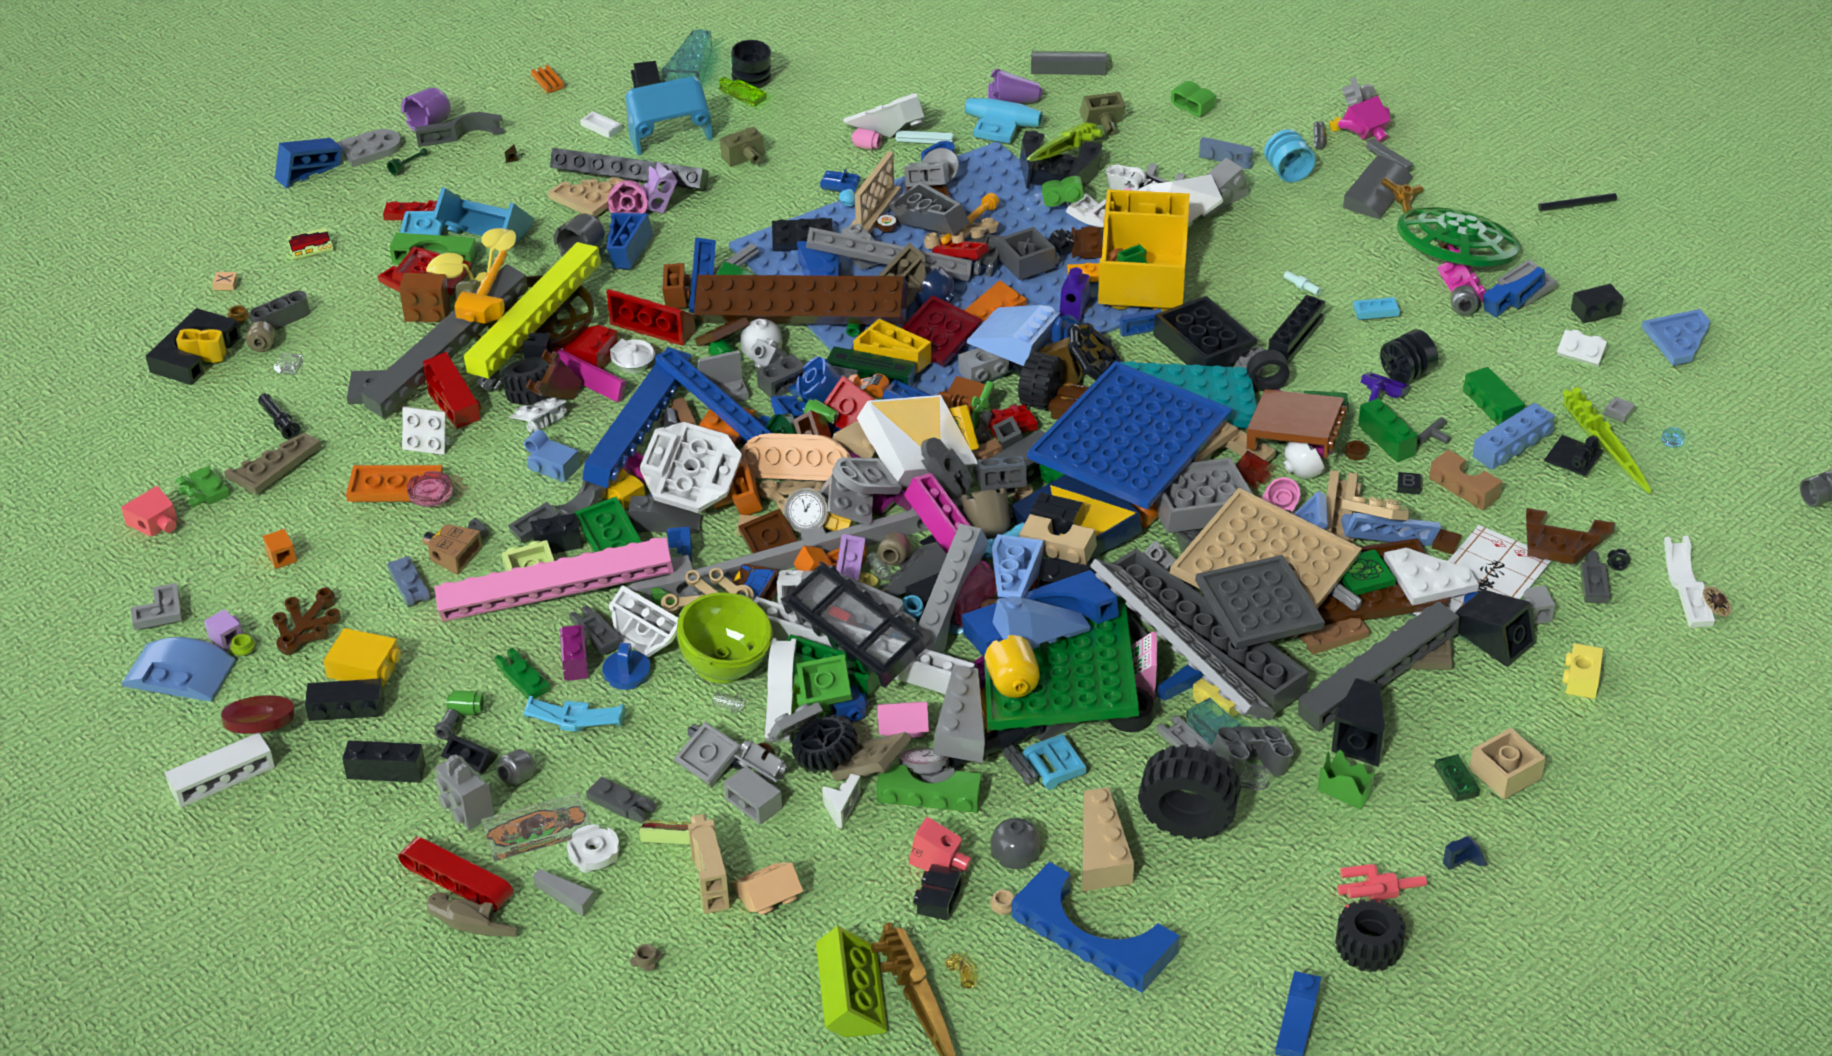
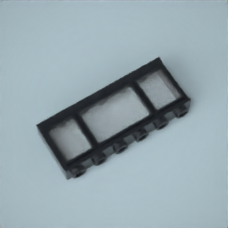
M820 561V565L787 596L780 599L785 612L790 614L794 611L797 619L802 624L808 621L817 636L820 637L822 634H825L834 649H837L839 646L842 647L851 662L855 659L859 660L863 670L868 675L872 672L876 673L881 686L885 688L926 649L923 642V634L917 628L909 627L901 616H894L890 613L885 604L874 601L866 590H859L850 578H843L834 566H827Z

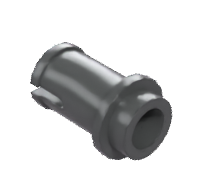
M448 709L441 722L436 723L434 727L435 735L439 739L445 740L454 733L453 729L461 718L459 712L454 709Z

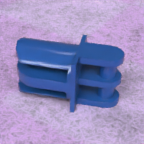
M846 168L844 172L826 170L820 182V187L823 190L842 192L846 189H851L855 192L861 178L858 174L847 173Z

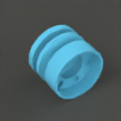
M1295 130L1279 131L1267 141L1264 148L1266 160L1274 168L1279 178L1285 182L1292 183L1304 179L1315 166L1316 157L1314 152Z

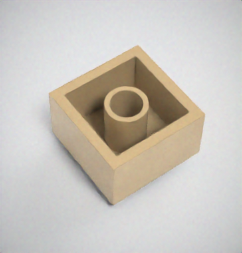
M1509 728L1473 748L1469 769L1504 800L1542 779L1546 758L1517 732Z

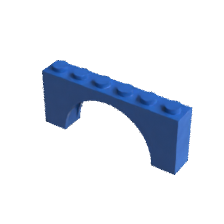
M1091 570L1028 591L1023 597L1080 612L1083 616L1090 618L1097 624L1119 617L1117 596ZM997 603L962 614L964 635L984 658L987 648L993 641L998 640L1000 642L1003 640L992 623Z
M1048 862L1012 899V918L1018 923L1033 929L1040 936L1057 943L1061 948L1076 954L1083 961L1100 968L1105 974L1112 975L1124 982L1126 986L1143 993L1179 953L1180 935L1159 923L1141 935L1126 939H1105L1082 931L1068 919L1062 908V902L1070 891L1071 874Z

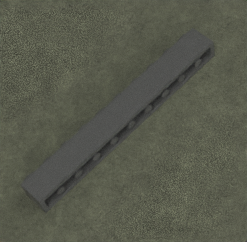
M506 264L499 270L487 296L504 299L505 309L509 308L516 299L524 295L528 290L526 275ZM455 310L451 312L361 392L364 407L385 418L402 401L407 399L412 392L425 383L424 360L447 352L450 359H452L459 350L467 346L492 321L486 324L474 321L469 322L456 318Z

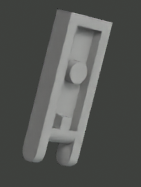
M1178 715L1171 718L1174 726L1166 728L1162 723L1156 726L1157 732L1172 746L1179 747L1181 744H1188L1189 747L1197 745L1203 747L1202 749L1211 750L1212 746Z

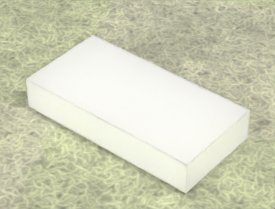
M594 111L580 120L581 126L607 138H611L622 130L621 123Z

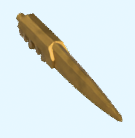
M886 923L883 926L879 942L871 943L872 953L882 952L883 956H888L887 961L880 964L881 972H891L893 976H898L896 980L898 986L906 985L903 989V994L906 1000H909L940 1056H956L943 1015L926 979L927 973L905 929L894 928L892 923Z

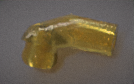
M952 953L950 957L945 959L946 968H949L950 971L957 969L960 972L962 988H972L974 986L973 966L960 954Z

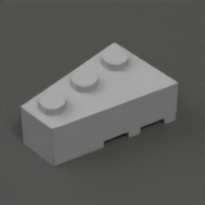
M1225 158L1207 174L1212 175L1224 202L1205 216H1200L1206 218L1249 195L1244 170L1241 166Z

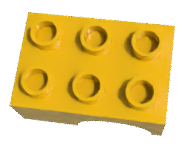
M1107 189L1102 258H1100L1098 304H1107L1115 309L1143 306L1151 307L1154 310L1161 309L1162 312L1183 304L1190 193ZM1140 244L1146 250V261L1148 263L1110 261L1109 255L1117 248L1125 250Z

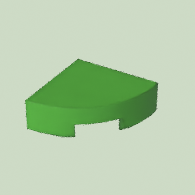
M651 588L652 603L662 608V598L672 593L664 591L663 588ZM670 599L666 604L672 605L675 601Z

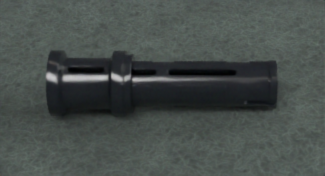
M264 393L260 395L258 403L273 419V425L277 430L281 431V435L287 440L298 436L301 429L298 423L293 421L292 416L287 412H283L269 394Z

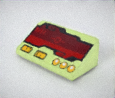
M326 228L287 237L289 250L294 260L333 250Z
M644 820L639 831L641 842L690 844L688 824H691V822Z

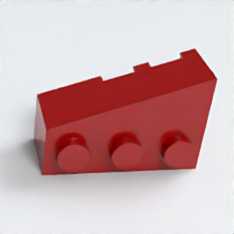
M447 352L424 360L423 366L428 395L441 411L446 412V417L455 428L458 429L480 420L479 410H481V405L478 399L474 398Z

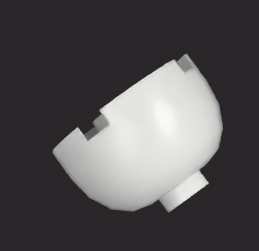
M756 319L749 322V325L743 328L740 342L742 352L746 356H749L757 338L766 341L767 338L778 343L777 348L782 350L783 339L781 331L774 322L767 319Z
M1289 441L1284 452L1286 461L1283 462L1289 474L1293 472L1299 478L1311 479L1325 472L1323 470L1325 469L1323 462L1315 448L1313 449L1310 445H1307L1308 443Z

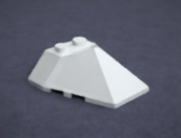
M917 93L896 99L892 103L877 106L875 109L855 114L843 120L847 126L874 130L883 136L891 138L898 130H902L907 125L911 124V127L923 124L922 120H925Z
M1212 175L1151 184L1136 190L1190 193L1188 227L1193 224L1192 221L1200 215L1205 216L1224 202Z

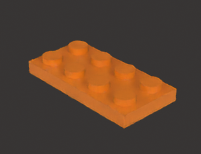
M353 465L346 492L347 502L412 501L409 497L410 488L423 479H442L443 467L442 465ZM413 488V489H412V492H411V495H412V498L415 500V498L413 497V490H414V488Z

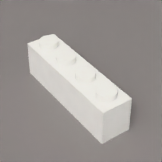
M256 733L165 772L171 793L180 808L273 769L275 766L271 750L260 733Z

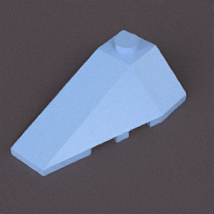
M997 534L992 546V556L998 597H1024L1039 576L1042 558H1044L1043 540Z

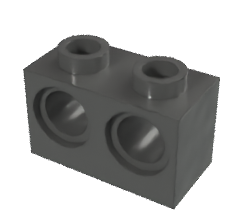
M791 354L757 370L758 388L770 399L773 396H782L790 392L788 387L797 382L798 376H803L805 372L803 367L805 365Z
M1022 456L977 460L978 482L981 490H993L1003 487H1027L1026 464Z

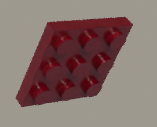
M932 295L905 323L902 329L931 341V361L944 367L966 344L967 339L981 326L982 319Z

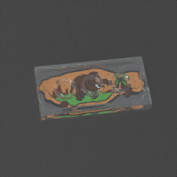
M580 793L481 819L482 828L494 861L569 841L577 829L591 825Z

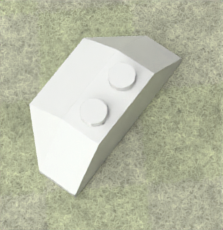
M623 585L609 604L614 630L624 643H631L632 648L647 657L672 643L677 635L678 617Z

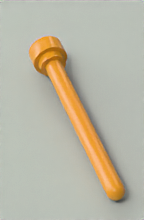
M988 193L982 198L981 205L967 216L969 224L964 229L986 210L992 211L999 205V198L996 194ZM947 233L943 236L941 243L944 245L948 244L952 240V234Z

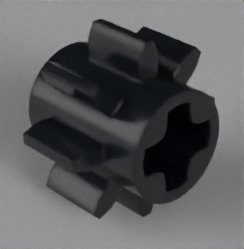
M1063 228L1053 231L1048 239L1055 247V252H1058L1060 255L1068 253L1074 244L1072 240L1073 235Z

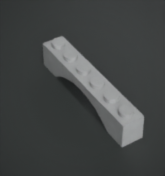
M963 524L958 526L917 627L924 636L923 642L928 650L941 654L945 650L950 620L960 590L970 572L980 563L988 543L981 528Z

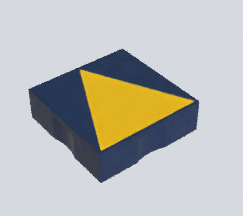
M1068 475L1061 476L1011 505L1014 524L1018 525L1027 521L1031 514V508L1040 492L1084 502L1086 515L1080 526L1095 529L1097 543L1088 562L1093 561L1103 552L1119 546L1142 532L1140 513L1128 501L1078 481ZM1053 530L1054 535H1064L1056 530ZM1047 556L1049 559L1060 560V561H1066V560H1062V559H1058V558H1051V557Z

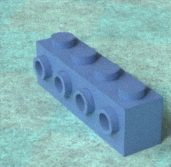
M1536 403L1531 404L1475 439L1472 457L1492 470L1505 464L1507 460L1515 455H1519L1526 448L1535 445L1537 441L1545 436H1549L1554 429L1555 415Z

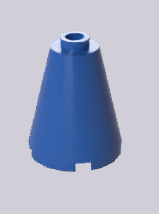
M817 356L803 367L805 372L802 377L798 376L796 389L803 397L813 400L817 399L824 403L842 376L825 358Z

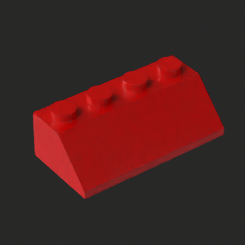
M611 289L606 291L610 325L684 346L695 333L694 315L688 312Z

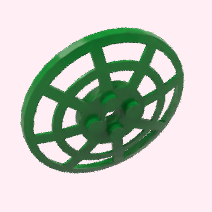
M1421 207L1404 212L1399 217L1397 223L1399 235L1408 244L1428 255L1453 263L1471 266L1503 265L1512 262L1517 257L1520 249L1518 239L1507 228L1488 218L1462 210L1442 207ZM1429 214L1438 216L1437 219H1427L1425 217ZM1419 215L1418 219L1405 221L1409 217ZM1419 224L1421 229L1428 235L1421 239L1413 234L1407 226ZM1427 224H1436V230L1434 231ZM1485 232L1497 235V237L1491 240L1485 235ZM1503 238L1514 245L1508 252H1504L1498 246ZM1439 239L1446 243L1460 246V253L1434 246L1430 242ZM1491 247L1498 254L1490 256L1469 255V248Z

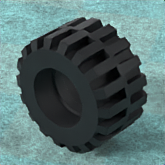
M1036 351L1029 355L1022 368L1018 385V396L1021 404L1049 410V403L1051 399L1057 396L1058 389L1062 384L1063 363L1060 357Z
M531 357L516 361L504 368L501 372V379L507 400L515 404H531L549 398L536 395L529 391L526 385L529 379H532L535 383L542 381L550 364L541 357Z
M1362 899L1359 900V903H1350L1349 908L1345 907L1338 918L1335 941L1336 950L1338 953H1341L1340 957L1343 961L1348 960V965L1352 967L1358 966L1359 970L1362 971L1370 969V972H1376V969L1383 971L1387 969L1388 965L1391 967L1395 965L1396 960H1399L1401 957L1406 932L1403 916L1401 913H1396V908L1393 906L1388 907V903L1383 901L1378 903L1375 899H1370V901ZM1364 934H1373L1377 937H1371Z

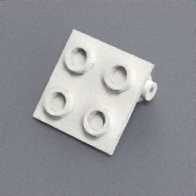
M555 397L547 398L528 406H521L515 410L516 413L509 417L527 421L526 427L531 433L537 429L541 430L544 426H548L549 423L552 424L554 421L563 418L567 411L562 404L566 403V400L556 399Z
M403 407L402 449L445 455V445H449L450 437H447L445 434L446 412Z

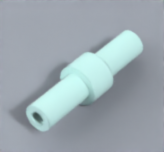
M1289 271L1285 272L1284 278L1294 283L1297 288L1303 291L1307 290L1317 296L1321 293V288L1310 283L1309 279L1303 276L1299 277Z

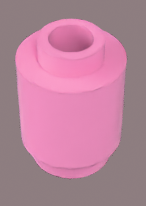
M858 128L852 134V142L855 147L870 150L879 149L882 135L874 130Z

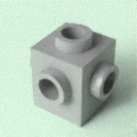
M757 338L748 358L755 361L754 365L756 367L762 368L786 357L787 353L777 348L778 343L768 338L766 341Z

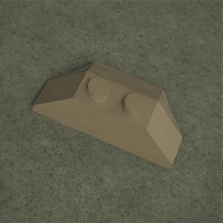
M910 242L878 275L904 276L908 283L907 307L915 299L917 291L922 292L923 286L921 284L926 279L925 256Z

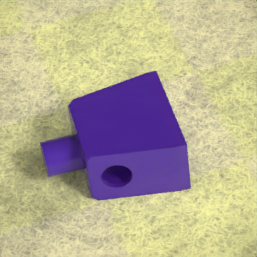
M1074 267L1070 269L1061 288L1059 312L1060 316L1071 315L1080 321L1091 299L1090 276L1083 274L1082 269Z

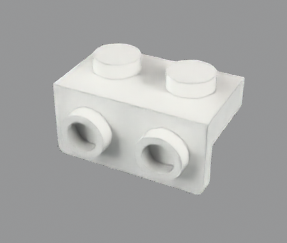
M1565 330L1557 350V356L1599 367L1603 354L1607 351V341L1599 336L1590 337L1584 335L1578 330Z

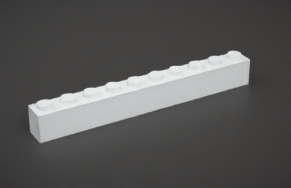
M756 597L753 601L770 619L773 628V638H777V641H787L792 634L833 648L825 634H822L820 637L817 636L808 621L804 624L799 622L794 611L787 614L782 604ZM822 617L857 645L871 633L870 631ZM882 635L866 651L884 664L905 642ZM839 646L837 650L845 652L842 647ZM925 649L895 679L946 694L953 665L975 668V664Z

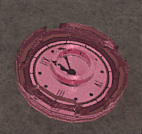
M438 471L424 472V475L420 477L416 475L407 485L409 500L423 507L440 505L447 501L453 492L452 482L449 480V477Z

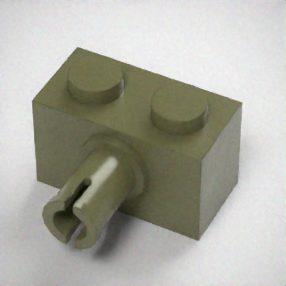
M1120 92L1089 95L1083 97L1080 114L1083 122L1097 125L1102 124L1105 135L1109 136L1110 132L1112 136L1117 132L1113 122L1122 121L1126 105Z
M751 127L720 138L721 158L730 167L750 161L753 165L760 163L761 156H764L763 135L755 127Z

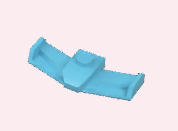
M529 696L523 715L526 718L533 717L560 725V729L564 731L579 732L588 726L616 724L617 727L622 726L626 711L624 704H620V707L590 709L589 703L565 701L564 706L560 707Z

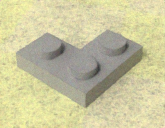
M177 583L153 587L155 603L131 607L134 630L182 621Z

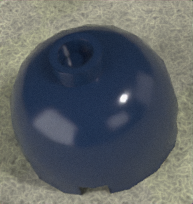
M940 266L938 269L935 268L921 284L923 286L922 292L917 291L915 295V300L921 305L932 295L951 303L955 296L952 294L955 288L952 276Z

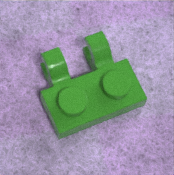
M209 466L188 474V477L181 476L176 479L179 486H182L177 488L181 495L187 494L192 498L187 500L191 507H196L205 501L211 504L230 496L229 489Z

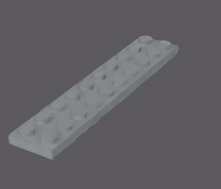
M1095 558L1090 565L1097 572L1095 576L1102 582L1112 586L1110 590L1115 595L1123 597L1126 600L1125 604L1131 610L1138 611L1142 615L1140 618L1149 626L1153 625L1157 629L1156 634L1160 638L1172 643L1171 648L1179 655H1184L1188 659V665L1195 670H1200L1204 674L1202 677L1205 681L1213 686L1216 685L1220 689L1218 693L1229 701L1232 700L1236 704L1234 708L1244 716L1249 714L1256 719H1272L1276 712L1121 566Z

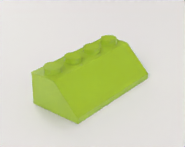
M837 925L816 942L825 1028L845 1038L884 1034L887 1032L878 955L877 953H872L870 942Z

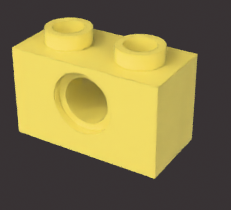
M1573 643L1572 653L1567 652L1565 667H1569V669H1564L1562 683L1567 684L1566 694L1596 698L1603 648Z

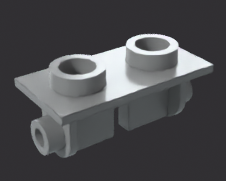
M745 740L740 747L743 752L734 755L735 758L740 760L739 764L741 766L757 770L761 773L760 775L764 780L771 783L782 780L784 777L779 773L784 774L788 768L784 760L771 752L764 760L762 756L766 749L753 741L748 742Z

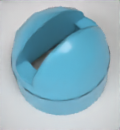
M851 189L842 191L839 195L841 203L846 207L853 206L855 204L854 191Z

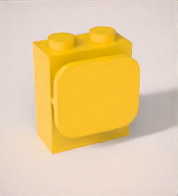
M343 628L323 660L327 678L340 681L381 678L382 686L384 687L395 669V663H398L400 660L401 650L398 648L396 638Z

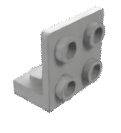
M738 350L698 359V370L735 402L749 399L747 388L742 380L741 354Z
M831 474L820 489V492L829 499L828 512L869 525L872 521L873 494L868 495L854 492L840 484L834 475Z

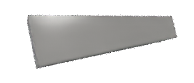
M538 869L533 875L535 887L583 917L595 903L594 891L541 869Z

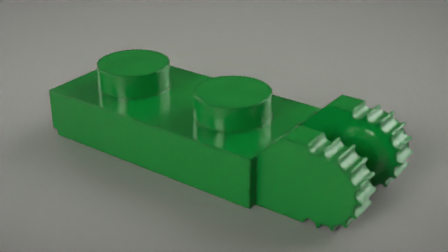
M510 648L507 650L508 657L513 662L511 665H508L506 659L501 655L494 657L497 667L504 673V676L527 699H529V696H533V699L551 690L550 684L524 658L521 659L515 649Z

